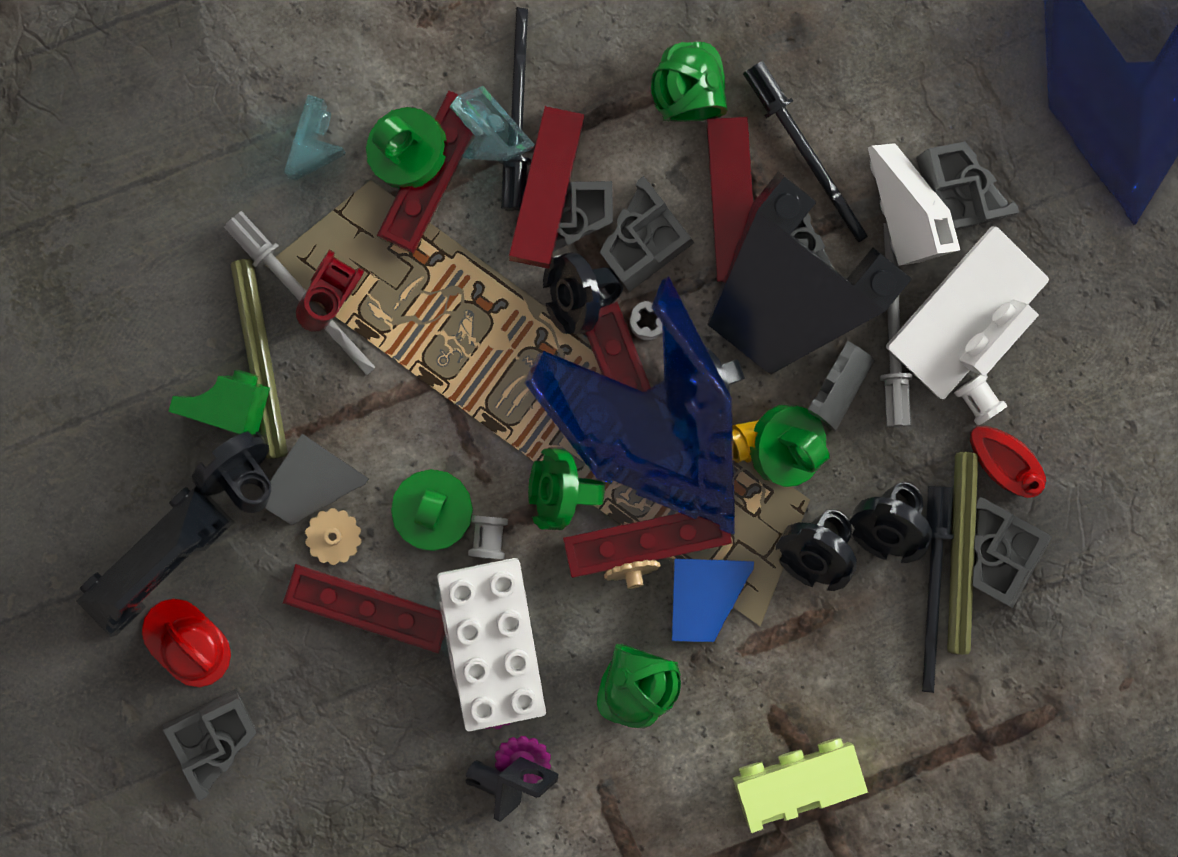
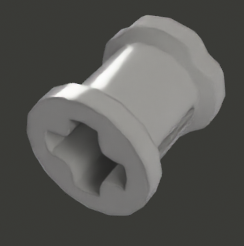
M644 301L637 304L629 318V326L632 333L642 340L657 338L665 328V311L657 303ZM645 311L647 315L655 313L658 316L654 323L655 330L651 331L647 326L641 329L638 327L637 324L641 320L640 312Z
M472 515L471 522L475 523L473 548L468 551V556L504 559L505 553L501 551L503 526L508 525V519Z

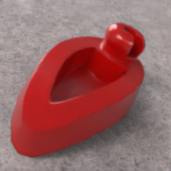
M976 426L971 430L970 443L973 452L977 453L980 465L994 482L1003 489L1025 498L1035 497L1042 493L1046 484L1045 473L1036 456L1024 443L1000 429L989 426Z

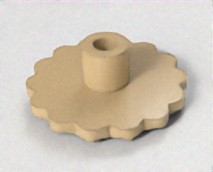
M331 508L328 512L320 511L317 517L310 519V527L305 530V534L308 537L305 544L311 548L310 554L313 557H318L321 563L329 562L331 565H336L339 561L344 563L349 560V556H354L357 553L356 547L361 544L359 537L361 529L356 525V519L349 517L346 511L338 512L335 508Z
M656 560L625 563L607 570L604 578L608 581L626 579L628 589L639 588L644 585L642 575L652 573V571L658 570L661 566L660 562Z

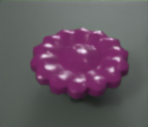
M520 736L517 739L511 737L507 743H501L499 750L496 751L495 768L503 772L519 757H522L550 769L551 764L549 761L551 760V755L546 752L547 747L544 744H539L536 738L528 739L526 736ZM525 774L523 781L537 783L542 778L535 774Z

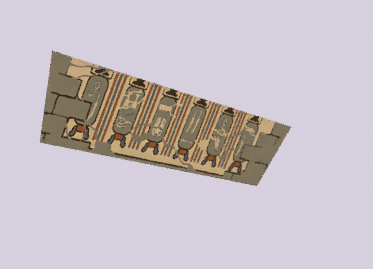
M372 180L368 181L276 256L279 262L305 290H307L312 282L310 280L329 249L335 252V258L356 270L360 267L365 270L347 301L343 303L335 317L532 461L543 460L544 455L541 453L543 449H566L573 456L577 466L578 478L594 479L606 483L603 504L594 506L620 525L724 503L732 544L672 556L666 559L673 564L674 559L754 561V569L733 607L761 627L783 570L779 562L782 553L780 549L776 550V543L787 526L802 522L810 501L809 498L792 486L783 487L764 480L754 469L752 461L749 463L745 461L736 463L730 456L724 437L708 425L694 426L690 424L692 419L686 413L679 415L672 406L668 396L651 383L649 384L677 454L639 469L588 338L583 334L562 333L554 325L544 305L431 223L414 255L377 237L395 197Z

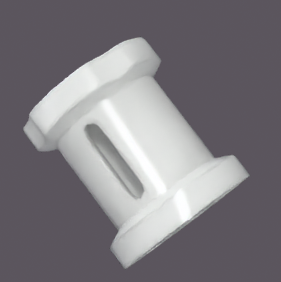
M982 375L976 376L954 392L957 397H962L976 416L974 422L977 426L1007 407L1004 401L998 400L987 384V375L985 377Z

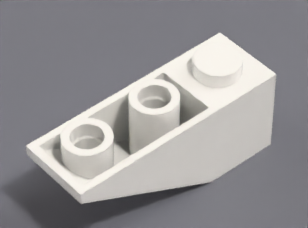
M894 143L868 147L871 159L870 168L876 178L881 198L880 206L886 217L891 236L890 245L896 256L898 266L920 263L959 251L960 247L950 210L898 146Z

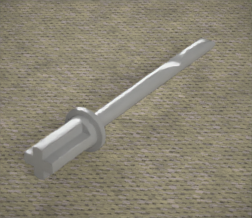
M242 211L238 212L226 223L224 228L254 260L252 264L254 267L264 262L300 302L306 290L272 254L279 245L277 243L272 245ZM316 301L309 302L310 308L315 314L320 316L326 315V312ZM332 320L325 330L358 367L368 375L375 369V366Z
M883 223L885 257L898 267L896 256L890 245L891 236L888 225ZM899 296L887 309L889 341L900 330ZM889 351L890 374L880 376V380L884 381L886 427L911 426L909 380L913 379V374L902 373V363Z

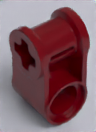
M330 249L310 280L312 282L296 308V318L299 324L311 332L321 331L330 324L343 303L347 301L365 271L360 267L355 270L335 258V252ZM316 301L321 303L326 309V315L320 316L315 314L311 310L309 302Z

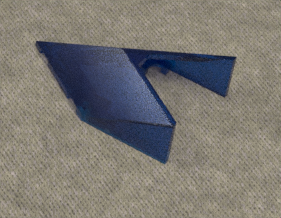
M1044 0L1048 108L1056 119L1062 122L1072 136L1074 144L1108 191L1112 192L1126 211L1125 214L1132 224L1136 225L1178 157V23L1154 62H1126L1082 0Z
M669 276L661 281L651 306L662 322L664 381L642 392L546 351L537 354L524 384L597 479L610 484L613 481L637 490L636 495L694 519L700 516L719 524L720 530L735 534L732 398Z

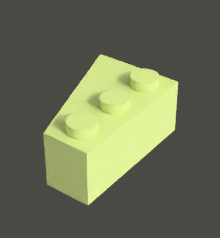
M835 738L818 744V752L804 756L802 750H796L779 756V764L764 768L763 762H757L739 768L741 775L733 777V781L746 824L751 833L762 830L763 824L784 818V821L799 817L798 813L818 807L819 809L867 793L868 791L853 744L850 742L843 744L841 738Z

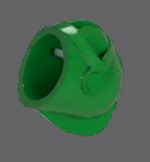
M681 42L669 46L663 52L661 62L655 68L651 80V96L656 109L662 114L663 121H705L707 119L719 118L727 113L723 64L716 48L705 42Z
M616 644L612 660L601 679L597 695L598 711L605 719L631 728L645 729L651 726L658 717L666 714L678 699L681 690V673L678 668V662L661 658L631 646Z

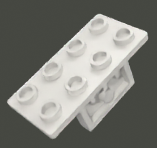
M992 226L887 343L886 348L933 394L940 399H945L969 371L985 377L1039 316L1028 304L1048 283L1049 278L998 227Z
M512 558L439 573L437 576L441 595V602L439 604L452 675L458 690L466 731H474L544 716L546 709L519 560Z

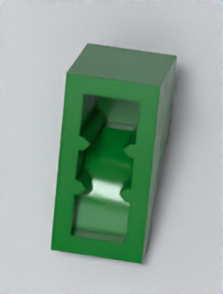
M234 370L233 376H218L216 384L199 396H172L168 412L238 434L250 432L253 435L259 432L270 387L257 383V375Z

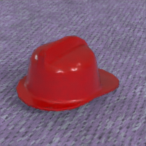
M175 598L164 600L152 607L144 618L142 628L144 644L151 655L174 678L185 685L194 687L211 685L222 678L229 667L231 658L229 641L222 631L196 606L188 601Z

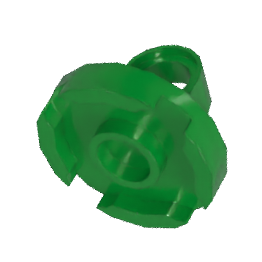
M403 107L392 110L380 118L369 133L366 145L367 162L374 174L393 188L420 187L433 179L444 164L446 156L443 155L445 147L444 141L447 142L446 134L439 122L422 109Z
M778 405L768 410L755 425L754 432L758 433L755 439V448L750 447V457L754 469L764 480L783 487L799 486L811 479L820 466L830 458L826 447V434L820 419L809 414L806 408L797 405Z
M549 448L541 451L544 458L542 461H534L529 478V504L537 505L539 515L536 517L532 516L540 529L563 530L569 525L575 513L576 504H603L606 483L594 479L578 478L577 466L573 456L566 449Z
M430 469L416 472L401 483L394 494L391 513L394 527L403 540L416 548L435 551L449 548L463 538L471 525L473 505L469 492L459 479L448 472Z

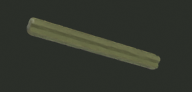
M241 259L231 263L250 373L258 376L257 383L270 387L260 424V431L262 437L269 445V452L266 458L277 459L287 455V445L255 268L252 265L253 261L251 259Z
M974 452L956 453L952 519L954 539H952L947 650L951 654L960 655L969 654L971 651L978 455Z

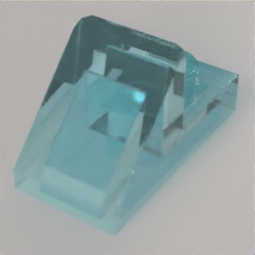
M484 86L458 95L450 106L462 120L463 124L476 136L463 154V158L507 161L532 150L535 146Z
M311 95L307 96L284 174L290 179L298 180L346 154L342 147L317 140L318 134L325 136L331 118V112L326 111L327 104L324 99Z

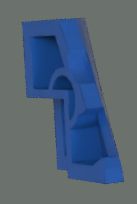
M674 559L672 641L714 642L754 569V561Z

